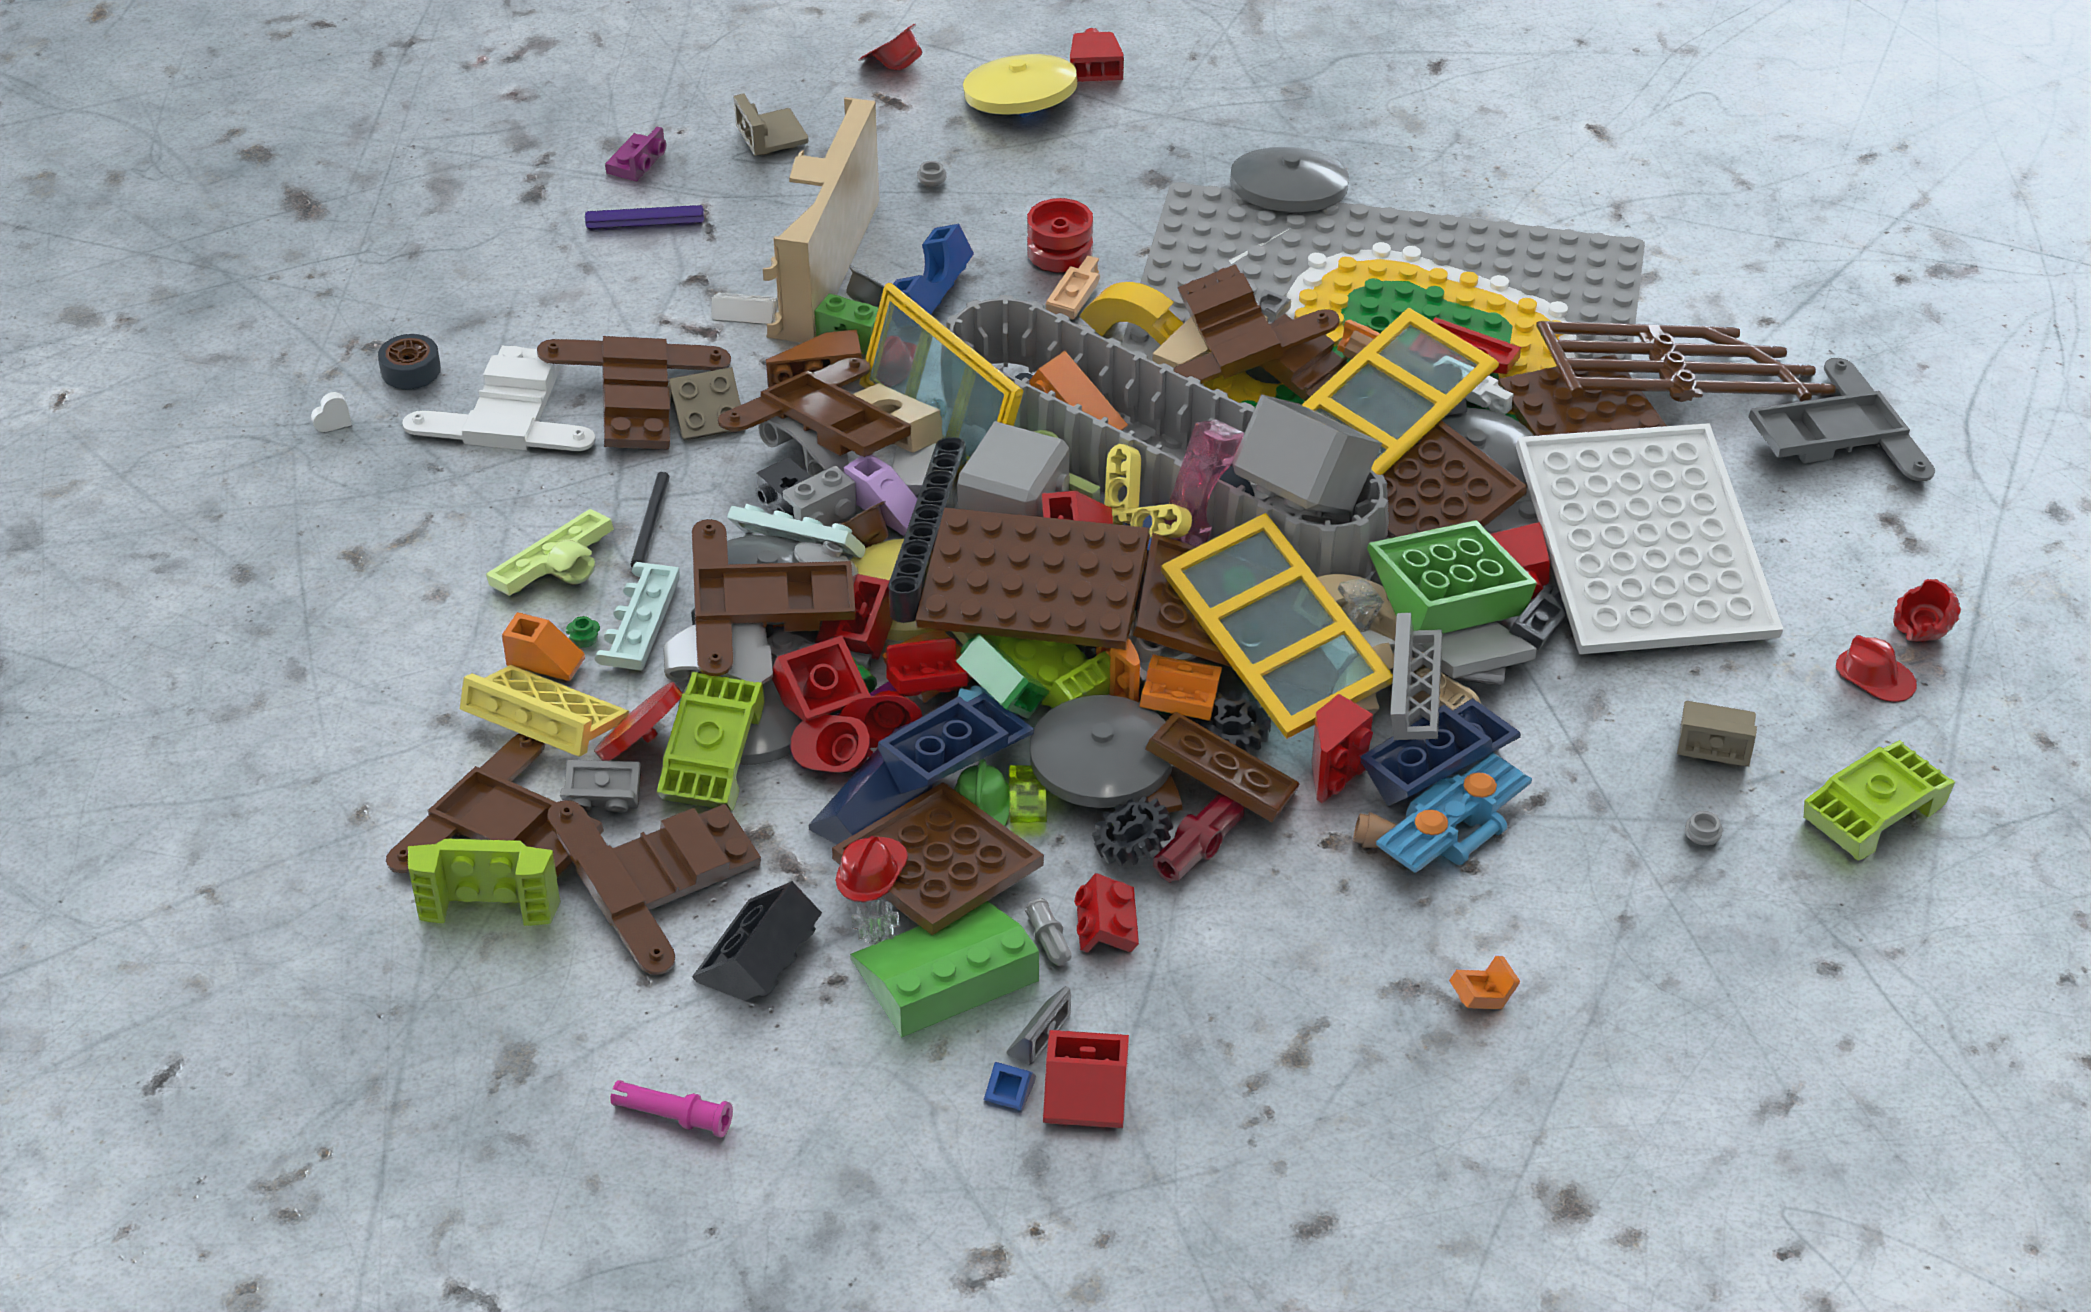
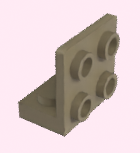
M744 93L733 96L735 124L754 156L769 154L785 148H795L809 142L808 135L790 108L758 115L755 104H751Z
M732 367L669 379L670 403L675 405L683 440L731 432L718 425V417L722 413L741 405Z
M1685 701L1677 755L1749 767L1757 733V726H1755L1756 713Z

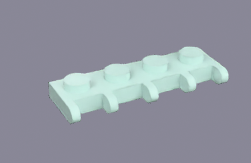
M746 504L744 508L731 506L727 516L732 523L745 533L751 534L754 532L769 536L785 537L800 542L823 544L824 541H830L839 545L843 549L842 552L852 554L854 557L862 558L865 554V546L851 534L852 530L841 524L834 523L832 527L823 526L820 521L813 518L804 517L800 521L793 519L791 515L785 512L774 511L773 514L764 513L763 509Z
M636 562L633 565L632 573L640 577L638 583H626L623 589V593L632 598L629 606L620 605L615 608L614 617L622 620L619 630H606L604 640L612 644L610 651L599 650L597 652L595 661L598 664L635 670L644 669L680 579L679 567Z

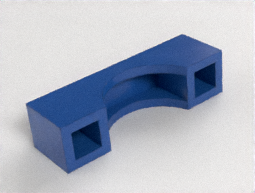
M959 223L934 228L923 242L922 248L925 260L923 276L918 275L896 279L893 285L930 315L942 302L944 295L953 287L954 281L966 269L967 263L974 255ZM896 307L894 318L899 327L920 326Z

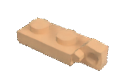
M1087 256L1079 269L1070 266L1045 303L1046 310L1054 314L1062 313L1074 320L1100 280V274H1098L1099 258Z

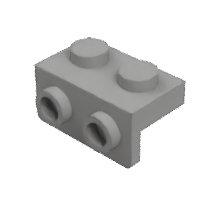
M837 466L822 471L783 491V498L793 506L794 519L802 521L804 517H809L820 521L823 526H830L856 513L855 481Z
M567 760L565 786L561 788L560 797L562 800L579 803L585 811L591 810V806L606 807V810L611 812H626L628 808H638L642 766L640 762Z

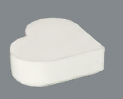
M338 392L326 394L321 400V406L315 408L311 414L312 423L315 429L320 432H329L352 425L346 400Z

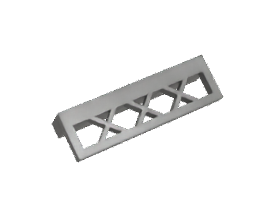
M1397 613L1391 699L1394 740L1438 739L1442 630L1413 631L1411 613ZM1434 642V646L1424 653L1414 647V643ZM1422 665L1432 670L1422 678L1413 673ZM1421 690L1431 695L1422 703H1418L1411 698ZM1420 715L1430 721V726L1409 727V724Z

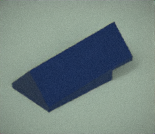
M984 692L968 702L958 696L879 741L878 749L900 793L903 794L928 786L1033 735L1034 728L1011 711L1006 710L1000 703Z
M1472 698L1454 710H1451L1446 705L1439 707L1438 739L1394 740V736L1360 756V759L1385 803L1389 806L1521 738V733ZM1423 717L1409 727L1430 726V721Z
M908 723V724H906V725H903V726H900V727H898V728H895L894 731H893L890 735H892L893 733L899 731L900 729L906 727L907 725H909V724H911V723ZM877 748L808 825L809 830L835 844H839L932 789L933 783L901 794Z

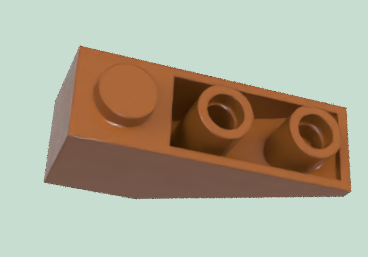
M857 330L827 332L766 359L768 387H772L805 371L814 373L843 359H862Z

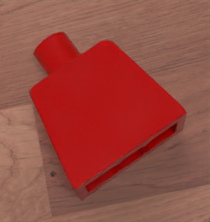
M1088 28L1083 33L1073 34L1070 63L1076 69L1077 82L1123 80L1124 54L1113 32H1099L1096 28Z
M1540 522L1491 533L1490 535L1537 582L1531 599H1534L1543 589L1542 586L1549 583L1550 562Z

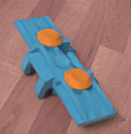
M1492 752L1462 776L1457 774L1453 778L1445 777L1413 800L1407 809L1406 819L1376 841V845L1414 873L1418 872L1439 855L1457 865H1462L1469 859V854L1495 834L1500 835L1507 830L1506 820L1496 811L1530 785L1532 778ZM1461 821L1470 827H1474L1476 824L1481 826L1463 841L1457 842L1458 830L1455 829V826Z

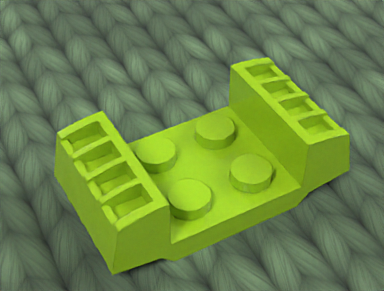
M983 635L1050 691L1042 701V705L1050 706L1053 709L1064 702L1076 698L1108 695L1110 692V656L1105 651L1089 659L1075 644Z
M692 672L686 692L682 694L663 757V768L657 788V793L662 800L709 808L726 804L730 811L734 810L740 792L736 774L751 723L759 725L765 700L762 682H751L743 679L738 680Z
M1898 740L1884 748L1877 747L1831 776L1820 789L1804 800L1803 818L1815 825L1817 829L1825 833L1831 840H1834L1859 861L1876 852L1881 831L1915 809L1926 817H1930L1947 803L1956 781L1948 778L1940 769H1936L1928 760H1924L1916 754V751H1912L1904 745V742Z
M443 839L437 844L408 846V869L419 920L445 923L450 901L520 903L524 926L551 924L561 902L553 850L527 847L521 841Z

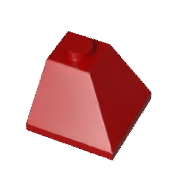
M842 635L778 656L772 668V680L784 706L805 722L841 710L853 700L871 697Z

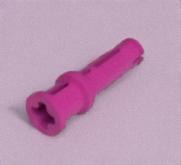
M617 1080L612 1088L613 1090L627 1093L626 1097L611 1093L610 1101L613 1106H622L679 1121V1124L684 1129L691 1130L694 1127L710 1130L715 1137L722 1138L727 1134L731 1125L733 1106L727 1101L717 1104L702 1100L701 1096L695 1093L680 1097L626 1083L622 1080Z

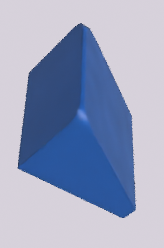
M995 1062L983 1100L1022 1111L1035 1083L1036 1075L1028 1070Z

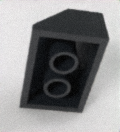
M793 881L748 899L692 978L699 984L743 1001L758 995L761 997L768 995L777 986L779 981L776 978L780 972L790 966L796 959L797 953L795 951L799 945L807 941L816 930L814 924L822 912Z

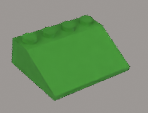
M1477 520L1370 542L1367 547L1396 617L1397 613H1411L1413 631L1442 630V633H1447L1520 616L1528 607L1537 584Z
M988 901L934 935H931L919 926L850 954L851 961L901 1038L1039 981L1038 948L1021 924Z

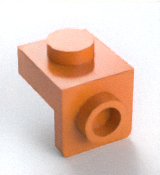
M1495 956L1485 971L1456 969L1449 980L1459 995L1460 1001L1467 1008L1503 1009L1520 984L1519 978L1504 956Z

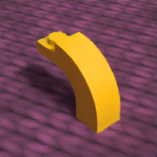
M1119 282L1110 285L1079 315L1101 337L1115 323L1129 322L1144 329L1160 345L1184 324L1169 310L1174 303L1171 299L1152 287L1135 282Z

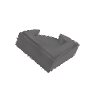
M1264 289L1260 296L1261 310L1268 317V321L1274 322L1291 308V299Z

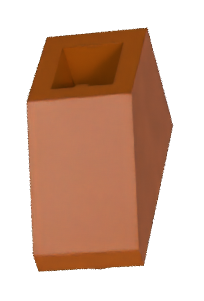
M517 612L502 633L507 666L513 665L523 670L571 681L585 659L584 652L547 619Z

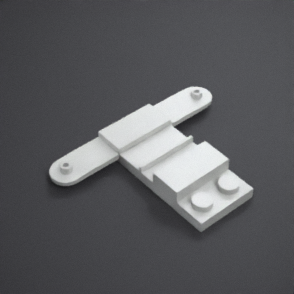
M502 345L498 355L491 356L483 374L484 388L479 390V399L474 410H470L469 415L436 411H416L403 419V428L409 434L461 439L464 444L517 450H527L528 446L583 451L589 449L595 443V434L589 428L539 422L562 364H550L542 361L537 356V349Z

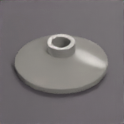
M824 541L823 544L801 542L795 546L793 551L795 558L799 562L851 561L842 553L843 549L839 545L830 541ZM851 561L852 576L858 574V569Z

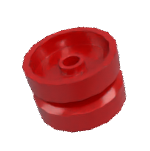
M1052 198L1041 201L1031 207L1027 214V255L1034 265L1052 272H1067L1070 266L1079 269L1087 256H1093V213L1086 205L1072 199Z

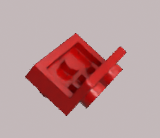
M953 638L888 645L886 648V678L899 694L917 696L922 691L937 690L949 692L953 691L955 687L968 686V672L956 662V641Z
M1095 873L1085 885L1079 887L1074 900L1077 906V934L1079 935L1080 950L1088 953L1100 941L1131 953L1139 945L1134 887Z

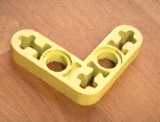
M1125 444L1115 445L1107 457L1105 505L1112 508L1113 524L1123 525V522L1130 524V526L1143 527V521L1147 516L1151 515L1150 537L1152 533L1168 538H1179L1187 534L1191 528L1192 515L1186 508L1174 504L1139 508L1141 455L1134 447ZM1126 485L1127 495L1122 502H1119L1118 491L1122 486ZM1164 519H1165V520H1175V519H1177V522L1172 523V526H1171V525L1165 524Z

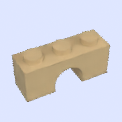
M879 383L853 394L911 425V435L897 441L894 445L913 453L943 438L942 417L940 410Z

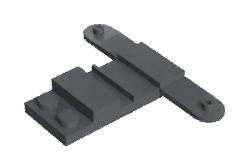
M1830 358L1824 364L1826 375L1842 396L1752 408L1750 410L1748 418L1778 458L1798 455L1803 463L1833 459L1836 449L1846 448L1848 452H1851L1854 446L1874 444L1877 448L1882 447L1895 465L1908 478L1916 481H1928L1934 477V466L1910 437L1908 426L1882 393L1874 391L1855 365L1846 359Z

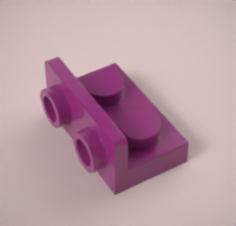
M657 126L648 136L633 133L605 163L606 174L637 182L666 151L667 143L664 139L663 128Z

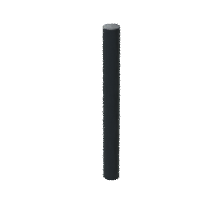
M659 472L656 476L630 565L632 568L636 562L645 563L670 479L669 474L666 472Z

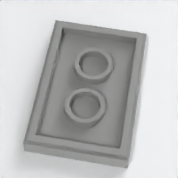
M1497 622L1442 633L1441 671L1452 679L1528 662L1536 658V647L1522 638L1509 633L1508 629ZM1434 642L1414 643V647L1420 652H1425L1434 646Z

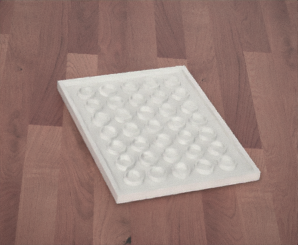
M1710 423L1517 438L1516 450L1538 521L1542 526L1547 551L1579 654L1781 637L1783 626Z

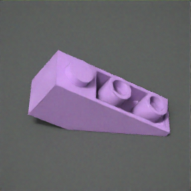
M874 455L860 456L846 465L844 473L855 481L856 505L867 510L882 501H886L880 507L886 525L905 537L918 498L891 466Z

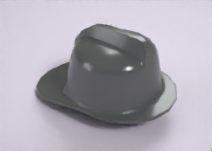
M849 265L852 275L846 289L847 295L854 301L879 307L884 285L862 270Z

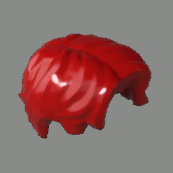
M1926 579L1921 586L1908 590L1903 597L1898 598L1897 606L1894 608L1893 623L1899 631L1906 633L1908 641L1924 642L1938 640L1952 630L1955 623L1960 619V603L1956 594L1953 593L1947 584L1940 582L1938 579Z

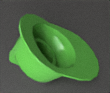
M983 758L979 760L978 765L967 767L960 773L954 790L1006 826L1010 808V786L1004 780L1002 773L997 768L987 765L986 760Z

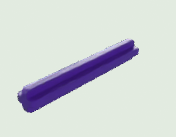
M702 205L585 212V225L588 229L702 223L704 221Z

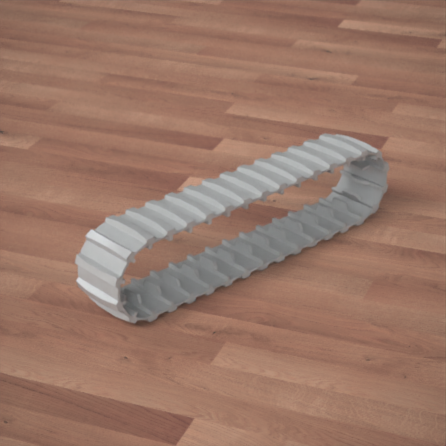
M1000 295L998 298L984 301L975 299L966 303L965 309L957 315H951L947 320L946 328L991 364L1003 363V366L998 365L996 368L1023 389L1024 392L1014 427L1033 432L1047 430L1053 432L1059 439L1067 443L1069 447V473L1100 486V491L1105 490L1108 454L1115 445L1125 444L1136 448L1141 455L1139 507L1174 504L1186 508L1192 515V524L1188 532L1197 536L1199 542L1204 544L1267 513L1316 577L1345 574L1366 579L1371 572H1376L1367 547L1370 542L1387 539L1388 535L1387 482L1383 475H1376L1372 469L1370 470L1351 512L1344 515L1317 512V515L1320 517L1327 514L1345 524L1330 525V521L1325 520V525L1303 521L1301 514L1297 513L1295 516H1292L1274 507L1273 500L1268 499L1264 502L1246 493L1245 486L1240 485L1236 488L1218 479L1217 472L1215 471L1208 474L1189 465L1190 459L1185 457L1181 461L1163 452L1162 445L1157 444L1153 447L1135 438L1134 431L1130 430L1128 433H1125L1109 425L1108 418L1103 417L1099 420L1083 412L1082 405L1076 404L1073 407L1055 398L1054 391L1051 390L1049 393H1045L1029 385L1028 378L1025 377L1019 380L1003 372V367H1008V363L1029 367V372L1033 374L1050 360L1066 351L1113 408L1130 417V423L1135 424L1139 421L1155 429L1157 436L1161 437L1165 434L1181 442L1182 448L1185 450L1191 447L1208 455L1209 462L1211 463L1218 460L1230 466H1233L1232 461L1254 413V406L1246 402L1240 404L1228 398V394L1219 389L1213 391L1201 385V381L1192 376L1186 378L1174 372V368L1165 363L1159 365L1149 360L1148 355L1138 350L1132 352L1122 347L1121 342L1116 339L1103 338L1095 333V329L1087 325L1081 327L1070 322V317L1062 313L1054 314L1044 309V305L1037 301L1027 302L1013 299L1012 295ZM944 346V390L949 408H956L968 364ZM980 374L977 378L965 422L972 426L978 424L989 430L994 421L997 422L1004 394ZM1126 485L1122 486L1118 491V500L1121 502L1127 495ZM1177 519L1166 521L1170 522L1172 526V523L1177 522ZM1264 535L1225 553L1226 556L1234 559L1240 558L1252 565L1277 573L1289 569L1288 565Z

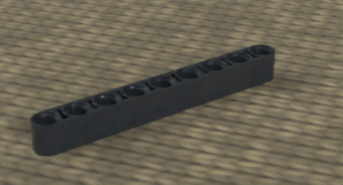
M942 438L938 440L933 451L889 581L890 617L896 622L910 623L916 621L944 507L955 508L958 502L957 483L960 473L966 465V444L961 438Z

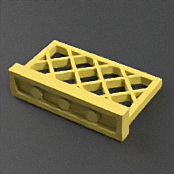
M509 665L485 678L473 673L463 678L459 708L462 711L578 757L587 753L590 740L616 727L629 714V710L513 665Z

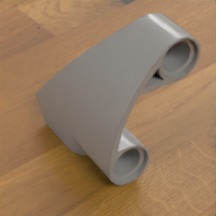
M776 416L759 424L760 438L768 447H776L794 438L803 446L807 473L810 476H814L833 466H837L844 472V467L849 464L847 453L839 456L817 444V432L813 429L804 431V425L790 417L781 419Z
M763 623L731 624L733 666L724 676L738 680L762 682L763 685L773 678L770 645H767L766 627L763 628ZM695 625L681 631L664 644V673L669 680L674 682L688 681L691 678L692 672L700 671L697 665Z

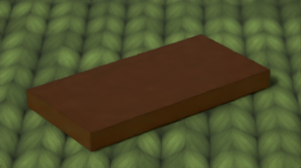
M1174 712L1149 739L1145 750L1270 822L1275 820L1295 795L1300 785L1293 778L1178 712Z

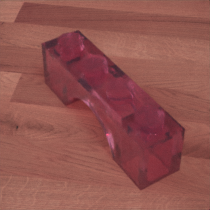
M1217 419L1195 423L1169 504L1178 505L1189 510L1192 515V524L1187 534L1171 539L1196 547L1208 541L1212 529L1206 517L1208 501L1221 475L1232 466V461L1242 441L1244 432ZM1164 519V521H1165V524H1168V525H1171V526H1172V523L1177 522V519H1175V520H1165V519Z

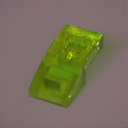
M1009 765L1010 823L1047 822L1046 788L1036 778L1031 765Z

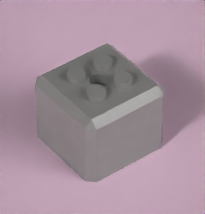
M1261 394L1232 461V465L1236 475L1257 484L1256 490L1271 497L1276 495L1284 498V503L1300 511L1305 509L1316 514L1318 511L1344 515L1353 510L1382 443L1305 406Z
M994 421L960 473L957 483L958 509L1043 517L1042 494L1069 491V447L1067 443L1059 438Z

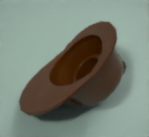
M882 501L852 519L841 523V525L852 530L851 534L865 548L881 543L888 537V530L880 509L886 501Z

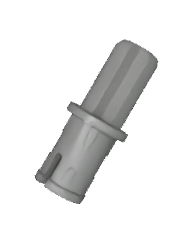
M1043 898L1034 899L1027 904V910H1025L1035 929L1034 938L1043 945L1051 962L1055 963L1056 966H1063L1064 962L1071 959V951L1062 935L1063 926L1059 921L1055 920L1047 900Z

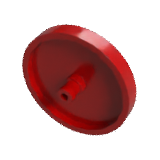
M674 682L656 691L630 712L600 741L594 749L596 755L602 761H610L641 737L647 743L652 741L658 735L653 726L675 706L682 697L683 692Z

